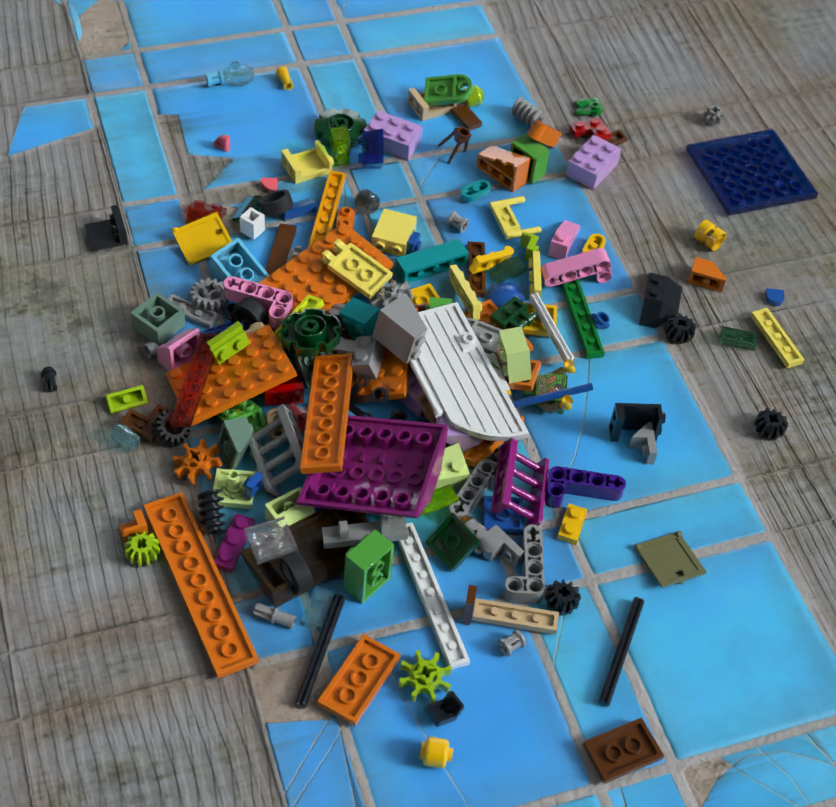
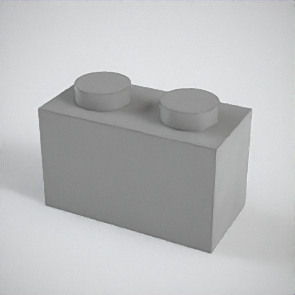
M372 335L360 336L351 364L357 377L365 375L369 380L377 379L385 352L383 345Z

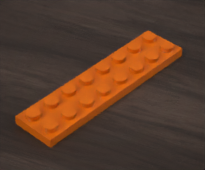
M353 353L315 356L300 464L301 474L342 471L353 374L351 366L354 358Z

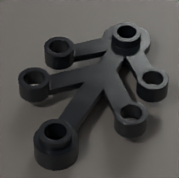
M359 375L351 388L349 411L356 416L365 417L368 415V417H373L370 413L362 411L356 405L374 401L384 404L389 400V392L382 387L374 389L372 394L355 397L362 387H366L369 384V378L365 375ZM365 378V382L361 384V379ZM384 393V398L380 399V395Z

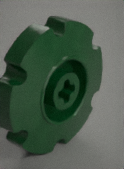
M333 108L322 112L319 115V119L315 120L314 133L316 138L322 139L321 143L333 149L345 147L350 149L362 143L367 123L364 118H360V114L356 111L342 108V110Z
M314 308L304 309L302 313H292L284 319L282 330H280L282 345L288 351L294 350L296 355L304 357H315L320 352L328 353L340 343V335L342 334L340 321L334 314L328 315L325 310Z

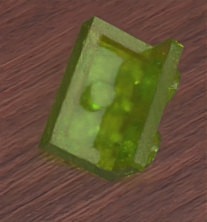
M449 484L434 490L430 503L420 516L458 502L459 498L452 486Z

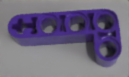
M555 466L549 471L545 503L551 508H558L562 505L565 494L618 501L623 496L626 481L618 475Z

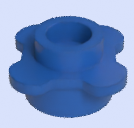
M600 311L597 314L593 313L591 315V319H593L594 326L597 329L609 328L610 319L605 312Z

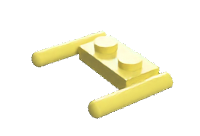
M524 196L489 202V207L492 209V213L506 240L521 237L522 232L529 234L541 233V227L539 226L521 230L509 206L524 203Z

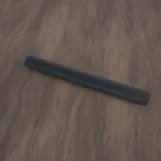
M335 594L295 699V706L297 708L305 709L345 602L343 595Z
M634 597L609 668L598 701L600 705L608 707L611 703L644 605V599Z

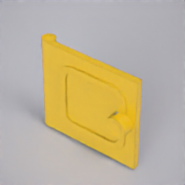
M217 212L179 228H172V232L189 266L210 258L212 254L232 242Z

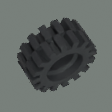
M167 409L155 419L152 424L154 426L152 432H156L153 435L154 438L159 437L157 441L159 444L163 441V446L165 447L168 444L169 447L174 445L176 447L189 436L191 427H188L190 424L188 421L186 422L187 416H181L183 414L182 411L177 413V409L172 411ZM165 423H174L178 428V433L170 434L165 428Z

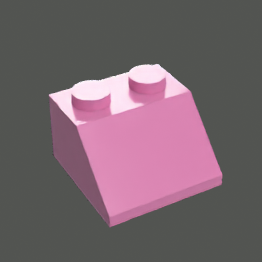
M198 328L187 329L175 335L174 338L165 344L160 345L156 349L158 362L168 371H171L202 355L200 330Z

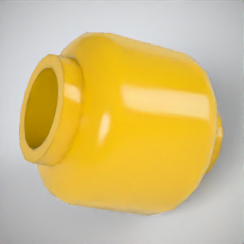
M428 737L426 741H422L419 759L423 760L425 766L443 769L447 762L452 761L453 748H449V741L447 739Z

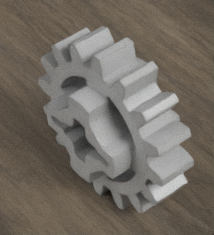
M207 278V281L200 279V283L195 282L194 286H191L190 299H192V304H197V308L202 306L204 311L207 308L211 311L214 308L220 310V306L226 307V303H229V300L225 297L223 281L218 283L217 279L213 281Z

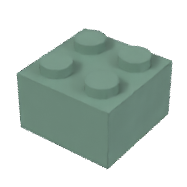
M158 292L130 313L132 328L157 345L166 342L185 326L184 310Z

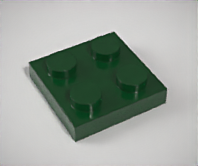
M452 512L425 543L450 570L455 571L482 541Z

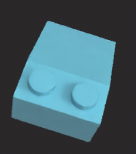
M239 237L212 254L207 263L214 274L223 282L226 278L233 276L259 283L269 276Z

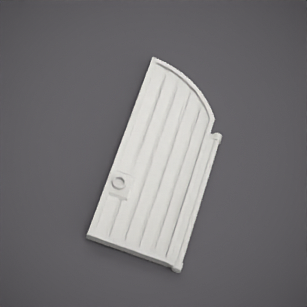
M458 302L418 312L427 328L426 340L421 346L420 356L416 360L412 359L409 361V364L433 409L435 417L440 418L444 414L450 426L480 439L508 441L511 438L515 440L528 438V430Z

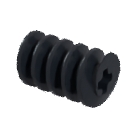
M221 489L207 490L197 495L198 499L202 500L198 503V507L202 508L199 511V515L202 516L199 521L203 524L200 527V531L203 533L222 534L227 532V530L220 528V526L226 524L225 521H220V518L225 516V513L219 512V510L225 508L224 505L218 504V502L224 500V497L218 496V494L223 492Z

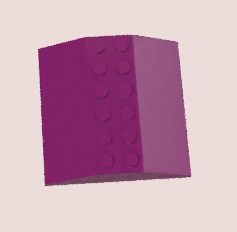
M348 415L342 471L308 474L297 499V505L417 519L430 503L441 472L448 425Z

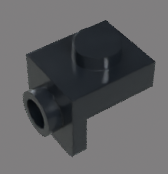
M449 691L444 699L428 704L424 711L435 726L439 727L455 721L464 709V705L453 691Z

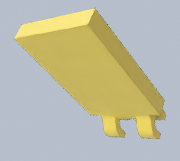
M340 239L333 242L335 246L332 250L338 253L336 256L327 249L321 254L323 256L321 261L324 264H328L327 269L369 299L393 275L390 270L354 244L350 243L347 246Z

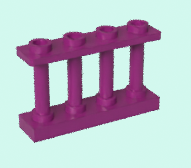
M511 438L500 446L490 511L498 514L508 508L527 518V526L532 524L539 526L543 521L549 459L544 458L536 463L519 454L517 450L518 441ZM515 460L534 470L533 478L516 469ZM513 476L532 486L531 494L513 485ZM511 493L530 502L529 510L512 502L510 498Z

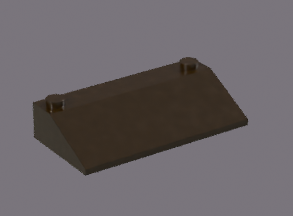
M324 508L241 551V555L260 589L274 608L310 590L308 589L300 594H296L292 590L291 582L282 572L280 558L293 551L300 553L311 572L314 583L312 588L344 572L345 554L351 547H356L357 545L324 549L322 527L339 526V521H347V525L369 522L361 512Z

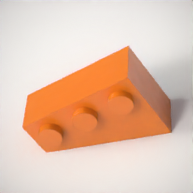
M491 145L478 154L476 167L514 192L527 181L530 158Z

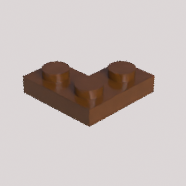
M158 404L147 417L130 409L119 421V425L123 429L153 443L156 439L153 435L156 432H152L154 427L152 424L168 408Z

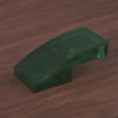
M515 256L500 262L487 271L498 284L506 281L511 276L515 279L528 270V267L519 256Z

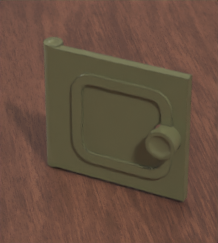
M680 530L634 545L661 588L673 584H683L686 580L706 574V570L683 539Z

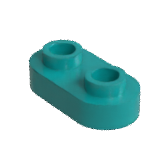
M477 180L464 186L461 189L460 197L465 202H474L490 193L491 184L487 180Z

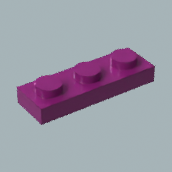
M235 513L214 559L218 569L233 573L241 556V551H243L255 525L254 518Z

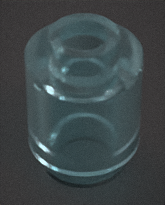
M117 424L111 430L112 439L125 451L129 452L138 448L140 436L127 425Z

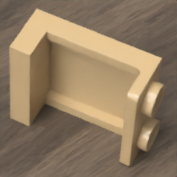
M415 88L408 90V103L422 121L451 113V108L456 107L458 104L428 106L424 101L425 92L418 93Z

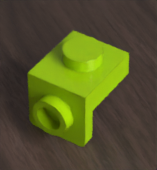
M522 232L520 246L526 248L524 261H529V258H532L533 251H539V246H537L539 236Z

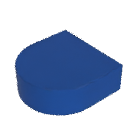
M766 288L765 298L767 303L772 306H780L785 298L784 290Z

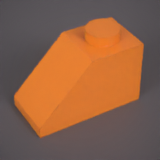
M695 257L688 283L722 293L726 277L713 261Z

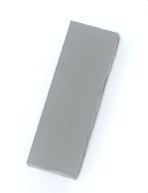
M171 294L168 300L184 310L185 320L209 330L212 329L220 318L219 313L210 309L204 311L202 306L197 308V304H192V302Z

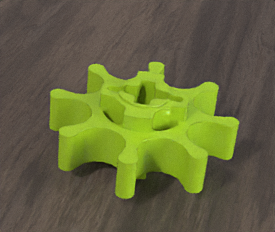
M417 650L415 652L416 664L411 665L406 661L401 662L400 669L409 673V676L399 679V687L412 686L414 688L411 694V701L415 702L418 694L425 693L430 697V703H433L436 700L434 690L442 689L446 693L450 691L451 684L444 682L441 678L443 676H450L452 667L440 668L436 665L440 656L438 652H435L432 660L427 661L421 657V651Z

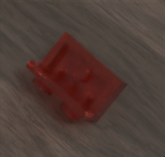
M195 200V202L188 205L186 222L191 223L215 212L218 213L222 221V218L227 213V208L222 207L221 204L213 203L209 205L205 204L204 201Z

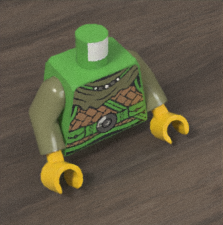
M567 359L564 361L563 367L543 375H538L532 392L524 391V395L536 396L567 389L568 375H566V372L569 374L575 372L573 360ZM565 395L562 398L536 403L534 406L547 414H563L564 409L571 410V403L574 401L570 395Z

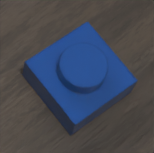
M413 232L407 241L406 255L420 250L422 241H420L421 233Z
M256 471L252 477L249 476L243 485L245 487L244 497L251 500L262 486L263 474Z

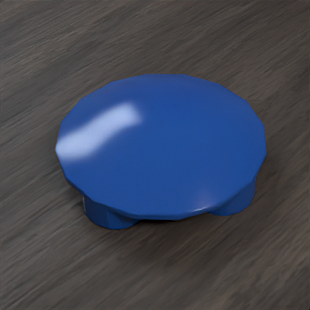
M501 282L490 288L488 299L500 308L514 296L523 302L524 293L515 284Z

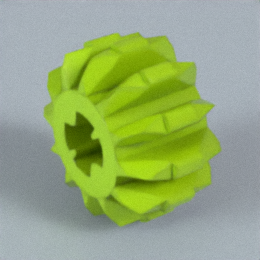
M144 530L140 535L135 532V537L128 536V542L124 545L125 557L130 559L132 565L138 563V566L141 567L143 563L149 566L150 561L156 562L157 555H160V543L158 539H155L153 533L147 535Z

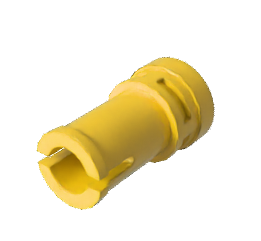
M279 67L276 70L278 79L282 82L285 90H291L294 84L290 79L288 69L286 67Z

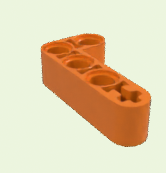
M537 119L534 120L527 133V136L554 148L562 135L560 131Z

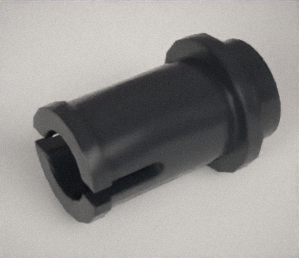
M45 367L41 372L46 392H52L51 387H53V391L57 390L55 379L57 373L53 367Z

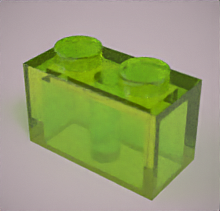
M347 127L331 128L330 156H332L334 161L333 167L350 165L351 140Z

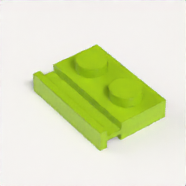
M239 321L206 342L218 365L250 344Z

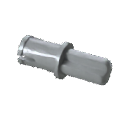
M257 603L253 610L255 616L269 620L271 624L278 623L290 629L294 627L297 618L296 615L280 611L278 607L274 609Z

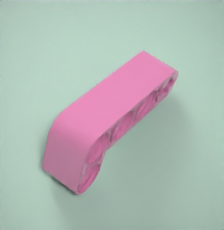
M604 248L594 249L546 263L541 267L542 278L548 287L594 274L599 283H606L612 278L611 262Z
M233 276L224 280V292L228 300L237 303L244 298L256 300L265 311H269L270 326L274 329H277L293 311V297L288 291Z

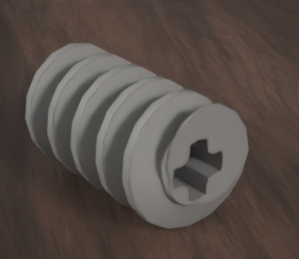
M523 97L518 98L512 107V115L529 127L532 126L536 119L543 123L546 121L547 114H543V111L538 110V107H534L532 103L529 104V101H524Z

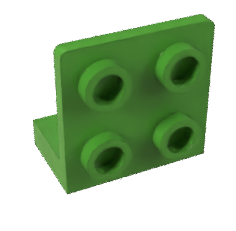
M250 399L215 415L221 422L246 417L249 424L252 425L254 432L266 426L261 407Z

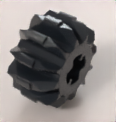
M679 313L678 316L672 315L666 321L665 334H667V339H673V343L675 341H679L680 344L683 341L688 343L694 337L696 324L693 323V319H688L687 315L684 317Z
M768 408L760 411L754 422L756 432H761V437L766 436L768 440L771 437L777 440V438L785 434L788 428L787 417L782 416V411L776 412L775 408L772 411Z
M563 579L559 583L555 580L553 585L547 587V593L545 594L547 608L553 607V611H560L561 615H564L565 611L571 614L573 609L576 610L579 607L581 594L578 593L579 588L572 587V581L566 583Z

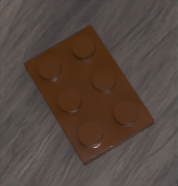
M642 717L588 739L582 745L604 784L658 762L664 757Z

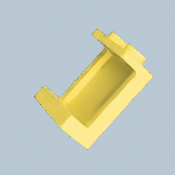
M319 140L315 141V148L293 155L288 149L281 150V163L295 184L327 175L329 171H332V166L334 165L333 158L328 155L325 146L321 145Z
M383 209L372 235L371 244L379 251L397 256H405L407 241L416 230L417 217Z

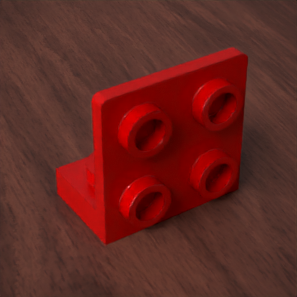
M296 371V377L265 391V406L304 403V386L301 383L300 372Z

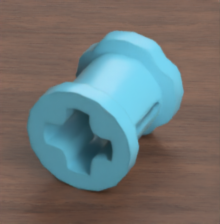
M221 70L211 74L205 73L208 87L215 84H224Z

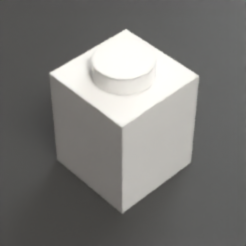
M249 208L240 216L241 233L254 240L265 231L264 214Z

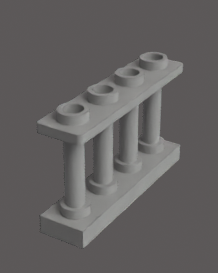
M284 404L276 408L279 414L277 416L278 419L257 432L253 431L249 442L252 450L250 454L257 464L256 471L264 475L262 487L265 492L271 493L275 497L279 495L276 488L278 484L298 472L301 473L300 464L304 440L293 412ZM280 426L284 427L285 431H283L281 436L261 447L260 438ZM286 441L290 442L289 450L267 462L265 458L266 453ZM293 456L296 458L297 462H295L294 466L276 477H272L271 469Z

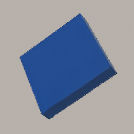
M483 496V526L489 530L497 525L507 535H523V516L508 508L495 514L490 511L493 496ZM510 497L512 502L523 507L522 498Z

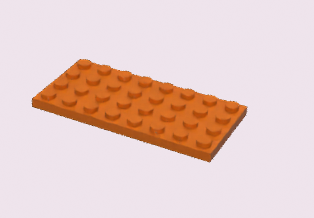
M342 223L259 282V284L290 292L293 297V311L308 294L323 299L324 306L321 309L325 310L326 314H328L332 305L345 303L359 292L327 269L328 264H324L321 261L323 258L321 254L326 249L334 256L338 254L332 250L335 246L333 245L334 241L340 239L347 246L350 243L354 244L388 270L393 267V261L346 223Z

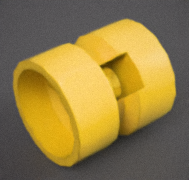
M707 219L701 222L694 233L695 239L701 243L705 242V246L713 251H716L723 244L727 236L725 231L719 227L715 228V225Z

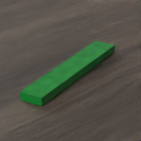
M579 279L560 284L586 359L604 357L605 352L594 326V321L591 319V313Z

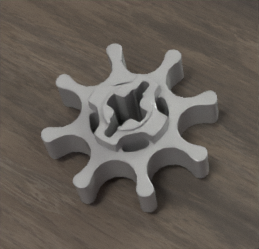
M392 281L391 285L381 287L378 293L371 297L369 301L371 305L381 309L404 293L409 298H413V294L408 281L401 285H397L396 281Z

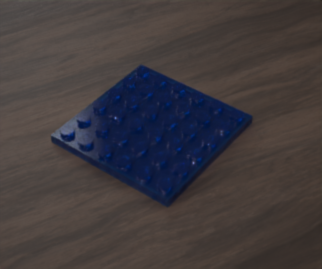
M774 129L687 144L686 150L728 216L816 199L818 196V192Z

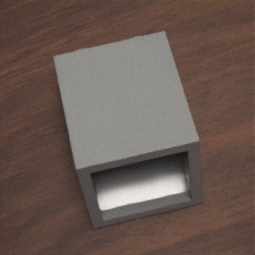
M404 293L380 310L372 337L407 364L412 359L416 360L420 356L421 346L426 340L427 328L409 296Z

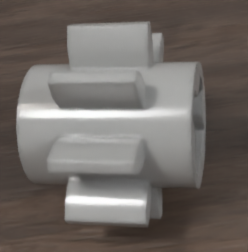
M718 106L707 107V111L703 115V118H706L705 122L711 126L720 124L724 117V114L721 113L722 109Z

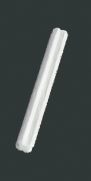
M538 293L530 294L529 301L563 362L567 359L573 360L574 357L540 296Z

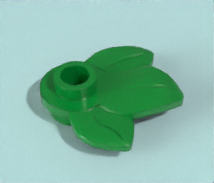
M591 97L589 100L585 98L575 101V104L579 108L574 114L599 116L604 109L603 104L600 103L598 98Z

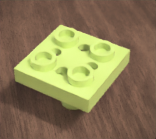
M217 468L213 489L222 490L223 488V492L218 494V496L224 497V500L218 502V504L229 508L252 509L254 496L251 500L244 497L245 487L243 485L249 476L252 477L256 471Z

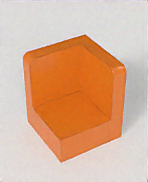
M141 509L133 511L134 521L119 526L124 543L128 542V536L135 537V532L140 535L145 530L147 535H149L148 526Z

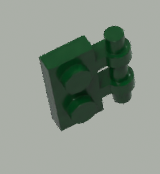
M514 296L490 315V321L503 330L508 326L510 328L522 327L523 330L524 327L530 326L534 322L537 314L535 312L528 314V306Z

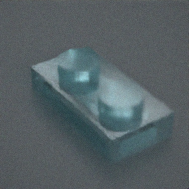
M315 586L300 620V625L321 631L335 592Z

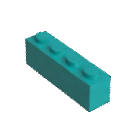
M460 239L448 241L396 258L395 271L403 283L406 281L412 283L449 271L450 265L457 264L458 267L467 265L469 252Z

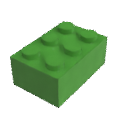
M376 529L370 534H366L356 547H351L345 554L344 590L361 604L391 578L394 544Z

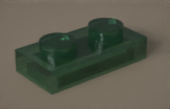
M721 326L719 344L755 351L757 333Z

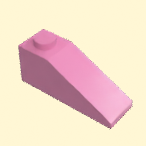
M565 220L556 230L551 240L548 256L559 260L566 258L581 225Z

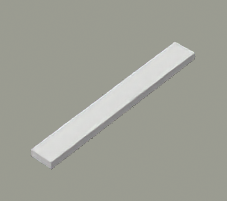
M413 522L406 523L408 539L398 540L397 542L446 664L451 666L452 670L470 665V659Z

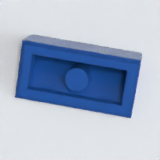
M310 198L295 202L293 207L282 213L281 216L287 221L315 212L316 202Z

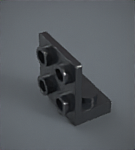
M118 205L111 206L109 220L85 224V230L92 251L127 244L126 229Z

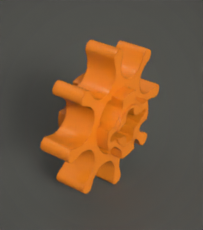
M203 438L200 439V444L196 448H189L188 444L185 443L183 447L186 454L181 457H173L176 466H181L174 470L177 478L181 479L184 475L189 474L187 478L191 485L195 484V479L199 475H206L208 480L212 479L209 469L213 466L221 467L223 465L219 457H214L221 452L218 445L214 444L212 447L207 448Z

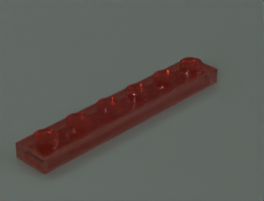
M200 334L170 420L172 427L192 426L214 359L206 342L218 334Z

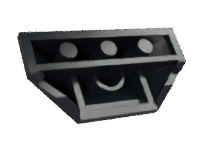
M648 272L639 325L657 329L668 318H671L672 315L677 316L682 287L668 276Z

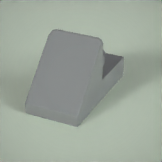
M648 422L632 436L629 448L642 449V457H645L646 464L654 465L657 447L653 424Z

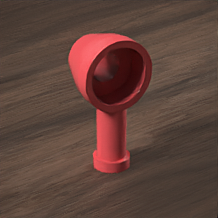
M291 403L288 409L297 418L300 431L305 433L307 413H302L295 403Z

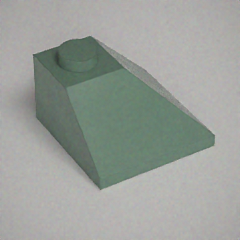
M246 417L223 421L217 445L227 469L237 470L253 435V427L249 424Z

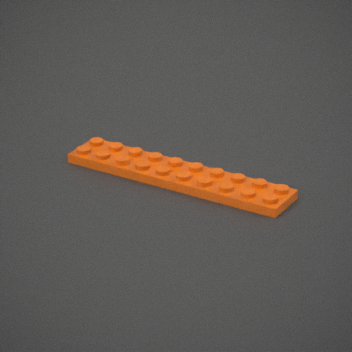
M183 492L144 504V511L156 538L159 540L160 548L217 678H222L258 664L259 658Z

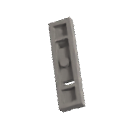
M389 516L380 517V521L347 525V521H339V526L322 527L324 549L358 545L366 534H370L375 529L389 541L408 539L405 518L389 520Z

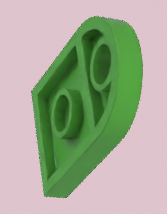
M463 74L426 77L424 101L428 106L461 103L471 96L473 92L472 82L468 76ZM464 86H468V88L464 90L461 89Z

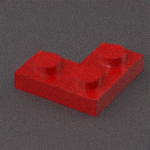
M592 118L588 121H577L576 123L569 124V130L575 137L590 134L603 140L612 139L611 131L600 118Z

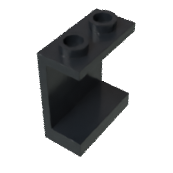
M615 403L609 423L610 441L618 442L621 430H640L648 422L653 424L655 441H657L658 435H661L662 424L665 423L666 419L665 412H662L661 404Z

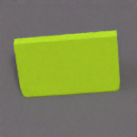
M143 385L105 395L110 414L148 404Z

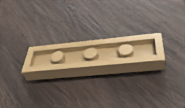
M476 598L472 621L556 635L559 612Z

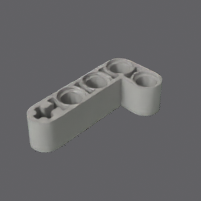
M483 459L478 463L451 503L449 515L453 512L466 523L487 489L494 490L497 470L496 462Z
M532 524L524 529L521 542L522 550L525 551L522 560L523 577L512 576L505 581L503 598L509 603L537 604L543 596L545 588L543 536L541 528Z

